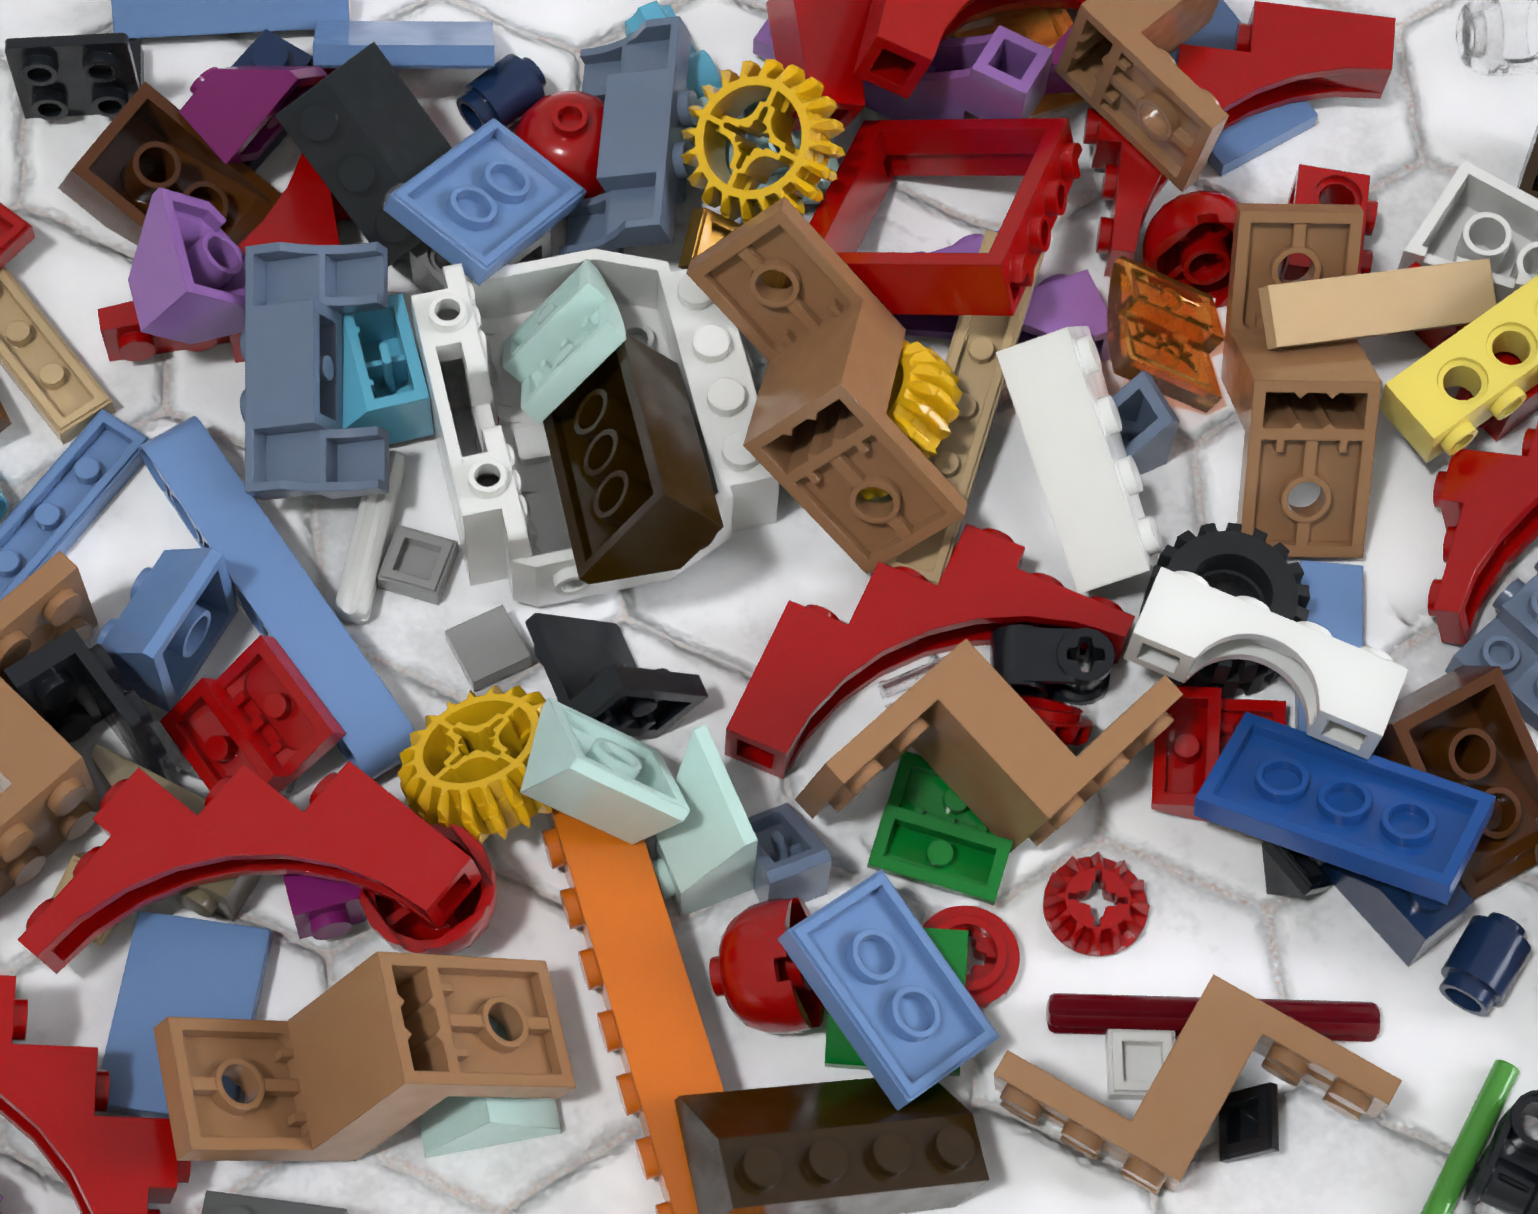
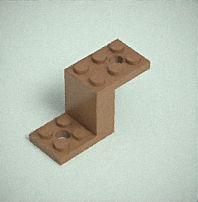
M1086 0L1080 5L1055 72L1168 180L1183 192L1199 179L1229 115L1220 107L1217 99L1209 91L1201 89L1177 67L1170 54L1179 47V44L1186 42L1210 23L1220 0Z
M785 196L690 261L686 274L768 360L743 446L866 574L875 570L878 561L884 564L965 517L967 500L886 414L906 329ZM768 270H777L786 274L793 285L786 289L772 288L763 282L760 274ZM868 487L881 488L891 495L892 500L886 503L868 501L862 496L860 491Z
M1236 203L1221 380L1245 430L1237 524H1242V533L1253 536L1255 528L1267 533L1268 536L1265 542L1272 547L1281 542L1290 550L1288 557L1363 558L1382 381L1357 339L1267 350L1258 288L1274 284L1358 274L1364 211L1360 205ZM1301 253L1310 258L1309 270L1300 279L1288 281L1278 276L1279 265L1288 255ZM1312 482L1321 487L1319 497L1309 506L1295 507L1288 503L1290 491L1300 483Z
M61 551L0 600V898L15 885L22 886L33 880L44 868L47 857L66 840L75 841L82 837L93 826L95 821L92 818L100 811L101 801L83 757L12 689L4 672V669L71 628H74L84 643H86L92 633V629L98 625L79 569Z
M965 639L829 759L795 798V801L812 819L829 804L838 813L867 787L866 784L881 770H887L912 746L981 822L988 827L993 835L1013 841L1010 853L1027 838L1037 847L1086 804L1085 802L1114 778L1130 763V760L1137 753L1150 744L1174 721L1166 710L1183 693L1164 675L1085 749L1075 756L975 647Z
M377 951L288 1021L167 1016L153 1028L177 1161H357L448 1096L561 1098L576 1088L547 963L543 960ZM488 1015L496 1023L505 1027L507 1040L499 1037L493 1031ZM222 1075L228 1076L234 1084L242 1088L244 1103L236 1102L228 1096L222 1084Z
M1214 974L1131 1121L1009 1050L1006 1051L993 1074L995 1090L1001 1093L999 1098L1002 1102L1000 1105L1004 1109L1032 1125H1036L1041 1116L1063 1128L1060 1132L1062 1134L1060 1140L1093 1160H1096L1102 1151L1124 1164L1120 1175L1153 1195L1158 1194L1161 1186L1173 1193L1175 1192L1252 1051L1265 1057L1261 1067L1267 1072L1293 1086H1298L1301 1079L1308 1081L1326 1092L1322 1101L1327 1106L1355 1121H1359L1362 1114L1375 1119L1389 1106L1402 1082L1396 1076Z

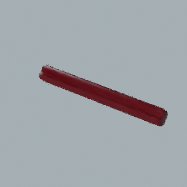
M1053 993L1047 1001L1046 1022L1048 1030L1053 1033L1106 1034L1108 1029L1174 1030L1175 1036H1179L1200 997ZM1259 999L1332 1041L1372 1042L1377 1038L1380 1031V1012L1378 1005L1373 1002Z

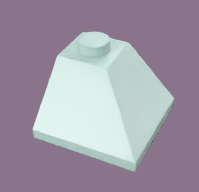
M706 724L693 729L675 780L691 811L684 822L656 834V860L651 861L663 900L672 897L680 917L754 889L758 840Z

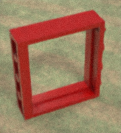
M1069 118L864 120L836 172L838 179L830 183L823 196L824 200H821L809 224L891 314L1014 316L1026 287H1032L1034 268L1041 253H1045L1049 249L1051 230L1058 216L1065 213L1067 194L1074 179H1079L1081 176L1078 159L1082 148L1079 143L1073 142ZM895 176H1024L989 253L857 252Z

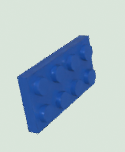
M1245 712L1195 797L1194 816L1447 905L1493 814L1496 796L1373 754L1367 760L1309 736L1307 732Z

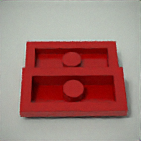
M259 635L218 679L202 677L159 721L209 791L222 778L233 776L244 764L280 792L314 765L346 735L345 731L274 637Z
M1176 686L1183 695L1166 710L1174 721L1154 739L1151 809L1184 818L1210 822L1194 816L1195 797L1245 712L1286 725V701L1222 699V688Z

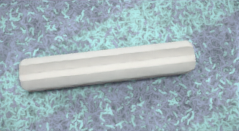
M396 450L389 451V493L361 496L334 604L337 618L345 622L362 624L370 617L377 588V576L383 563L406 467L404 455Z

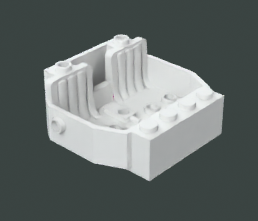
M590 249L512 265L506 264L480 286L464 274L462 263L443 266L445 289L411 295L417 351L430 396L434 434L470 586L508 578L514 601L536 607L670 580L729 540L731 532L776 523L779 483L743 446L757 400V393L739 330L686 274L687 269L671 272L668 261L600 249ZM586 259L597 267L610 289L622 316L625 332L678 363L724 526L717 533L712 543L700 550L681 569L595 584H587L578 577L543 421L538 424L521 409V383L502 367L503 342ZM466 375L477 445L464 448L459 447L444 384V378ZM496 476L497 483L493 486L485 487L477 483L486 477Z

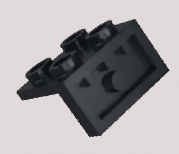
M125 33L26 37L5 40V55L25 119L58 120L66 116L85 115L116 117L144 83V53L141 40L129 41L128 35Z
M534 613L525 621L534 643L535 655L546 671L557 701L629 736L657 738L709 697L700 676L697 674L671 672L665 668L655 670L637 668L621 629L616 623Z
M71 628L4 669L12 689L68 743L80 739L90 730L91 726L105 719L138 765L166 779L159 759L166 756L167 752L159 737L150 726L154 720L135 690L130 689L124 692L116 681L120 675L114 663L99 643L88 648L75 629Z

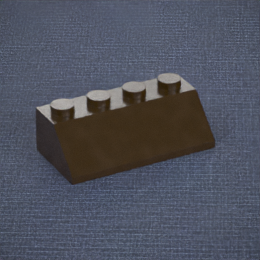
M626 333V340L543 420L578 577L587 584L681 569L700 550L708 547L717 533L724 527L678 363Z
M875 1078L681 1095L674 1100L698 1214H898L956 1207L989 1181L973 1114L939 1082L898 1111Z

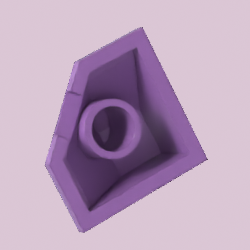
M161 187L152 194L128 277L141 332L187 344H195L241 333L245 329V253L220 228L227 220L209 201Z

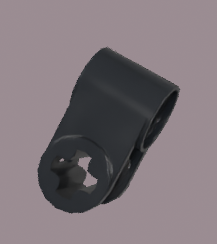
M1016 624L999 627L990 635V665L1019 695L1043 697L1067 704L1083 706L1093 704L1102 699L1108 690L1115 652L1113 644L1108 637L1098 630L1090 628H1039L1032 625ZM1082 643L1087 644L1086 650L1080 649ZM1078 662L1087 663L1089 672L1080 671ZM1087 685L1083 691L1080 690V686Z
M1532 1090L1521 1095L1499 1120L1491 1141L1480 1157L1463 1196L1464 1201L1472 1205L1481 1201L1505 1214H1538V1141L1527 1136L1520 1123V1116L1529 1115L1538 1119V1090Z

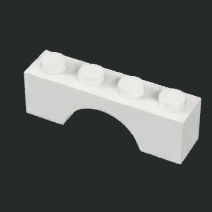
M1161 567L1123 657L1126 660L1182 683H1185L1202 668L1223 660L1240 659L1265 665L1285 678L1296 691L1304 708L1307 735L1369 760L1383 737L1409 668L1395 663L1392 657L1382 650L1368 646L1358 648L1332 637L1327 629L1309 621L1295 622L1271 612L1266 604L1249 596L1234 597L1210 587L1206 580L1192 572H1173L1164 567Z

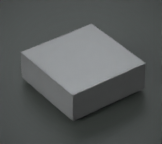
M397 525L377 576L378 588L438 605L459 552L458 541Z
M503 604L445 630L446 641L474 692L532 665L531 655Z

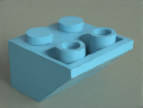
M403 293L388 295V309L343 314V429L379 426L389 431V444L434 435L430 396Z

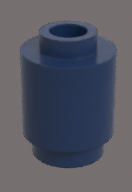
M508 54L495 63L492 69H487L464 87V95L456 101L457 108L463 120L473 132L493 118L509 129L521 119L522 115L542 97H545L543 88L546 86V80L540 68L530 58L524 57L521 59L514 54Z
M1492 912L1488 917L1482 915L1473 916L1441 969L1444 979L1439 986V990L1442 995L1462 1010L1478 1016L1487 1015L1491 1006H1499L1531 953V946L1524 938L1526 934L1524 928L1515 920L1500 913Z

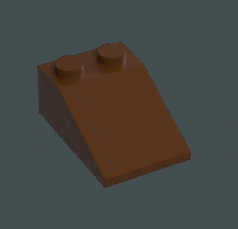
M146 81L75 164L58 187V189L105 227L137 246L151 196L159 187L209 201L227 220L220 228L236 245L263 222L282 195L244 162L226 165L179 113L180 109Z
M1462 665L1397 700L1383 737L1372 753L1373 755L1496 796L1493 814L1458 884L1472 899H1475L1536 865L1535 846L1538 844L1536 818H1538V752L1500 666Z

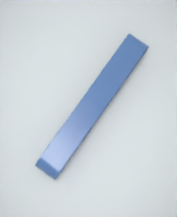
M192 416L139 445V452L150 474L200 548H214L224 553L235 599L259 634L274 637L345 731L346 735L335 744L345 760L352 762L373 780L401 764L399 754L406 748L411 747L409 734L415 731L413 726L255 498L245 493V484L201 421L196 416Z

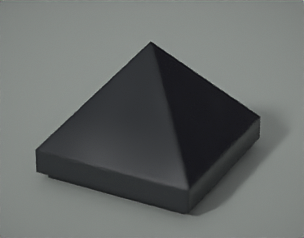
M1267 841L1262 845L1267 894L1308 896L1326 892L1333 886V880L1314 858Z
M1268 1082L1230 1092L1219 1111L1220 1161L1230 1163L1279 1151L1277 1084Z

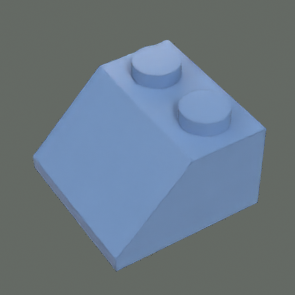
M214 548L164 550L153 568L146 567L140 572L132 586L130 602L118 619L112 618L104 625L97 638L96 644L99 643L103 647L120 675L116 681L122 689L126 691L134 689L140 698L168 712L180 701L239 611L224 553Z

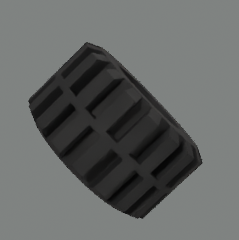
M1228 522L1225 531H1218L1215 523L1201 525L1197 537L1189 530L1177 536L1174 547L1167 545L1161 552L1157 565L1153 567L1140 614L1161 567L1173 572H1192L1206 580L1212 588L1234 597L1249 596L1266 604L1271 612L1295 622L1307 621L1310 611L1306 609L1310 600L1309 585L1300 584L1304 571L1299 562L1288 564L1286 561L1290 550L1281 542L1277 543L1274 547L1266 543L1267 533L1255 528L1252 536L1241 532L1242 524ZM1231 659L1215 662L1202 668L1189 678L1187 682L1194 684V687L1222 688L1221 698L1233 699L1237 688L1241 687L1247 696L1258 692L1263 680L1271 684L1280 674L1257 662ZM1168 677L1175 685L1181 686L1182 682Z

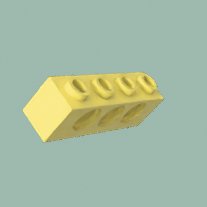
M1538 275L1385 383L1379 409L1426 463L1443 451L1448 455H1453L1462 450L1475 438L1478 433L1476 429L1493 415L1497 420H1502L1512 414L1526 400V392L1538 384ZM1510 352L1515 354L1522 363L1507 365L1500 362L1494 354ZM1452 386L1463 387L1471 392L1473 398L1457 400L1449 396L1445 389Z

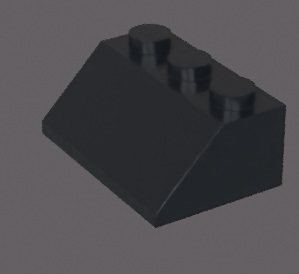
M372 42L275 113L274 116L369 243L378 242L387 248L389 267L423 242L383 210L389 195L451 150L452 147L376 43Z

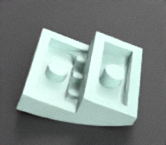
M586 259L503 342L502 367L521 383V409L538 424L546 419L626 340L625 327L619 308L605 280L593 263Z

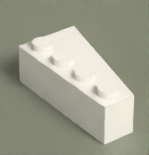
M1464 159L1404 249L1398 269L1408 268L1414 262H1418L1421 266L1490 258L1496 303L1498 304L1538 275V199Z
M1089 326L1065 327L996 352L1077 593L1080 594L1152 570L1158 562L1156 554L1163 551L1162 539L1153 517H1145L1138 495L1139 492L1143 491L1141 477L1134 459L1131 455L1127 456L1120 434V431H1122L1120 415L1113 398L1108 393L1102 373L1100 356L1092 339Z

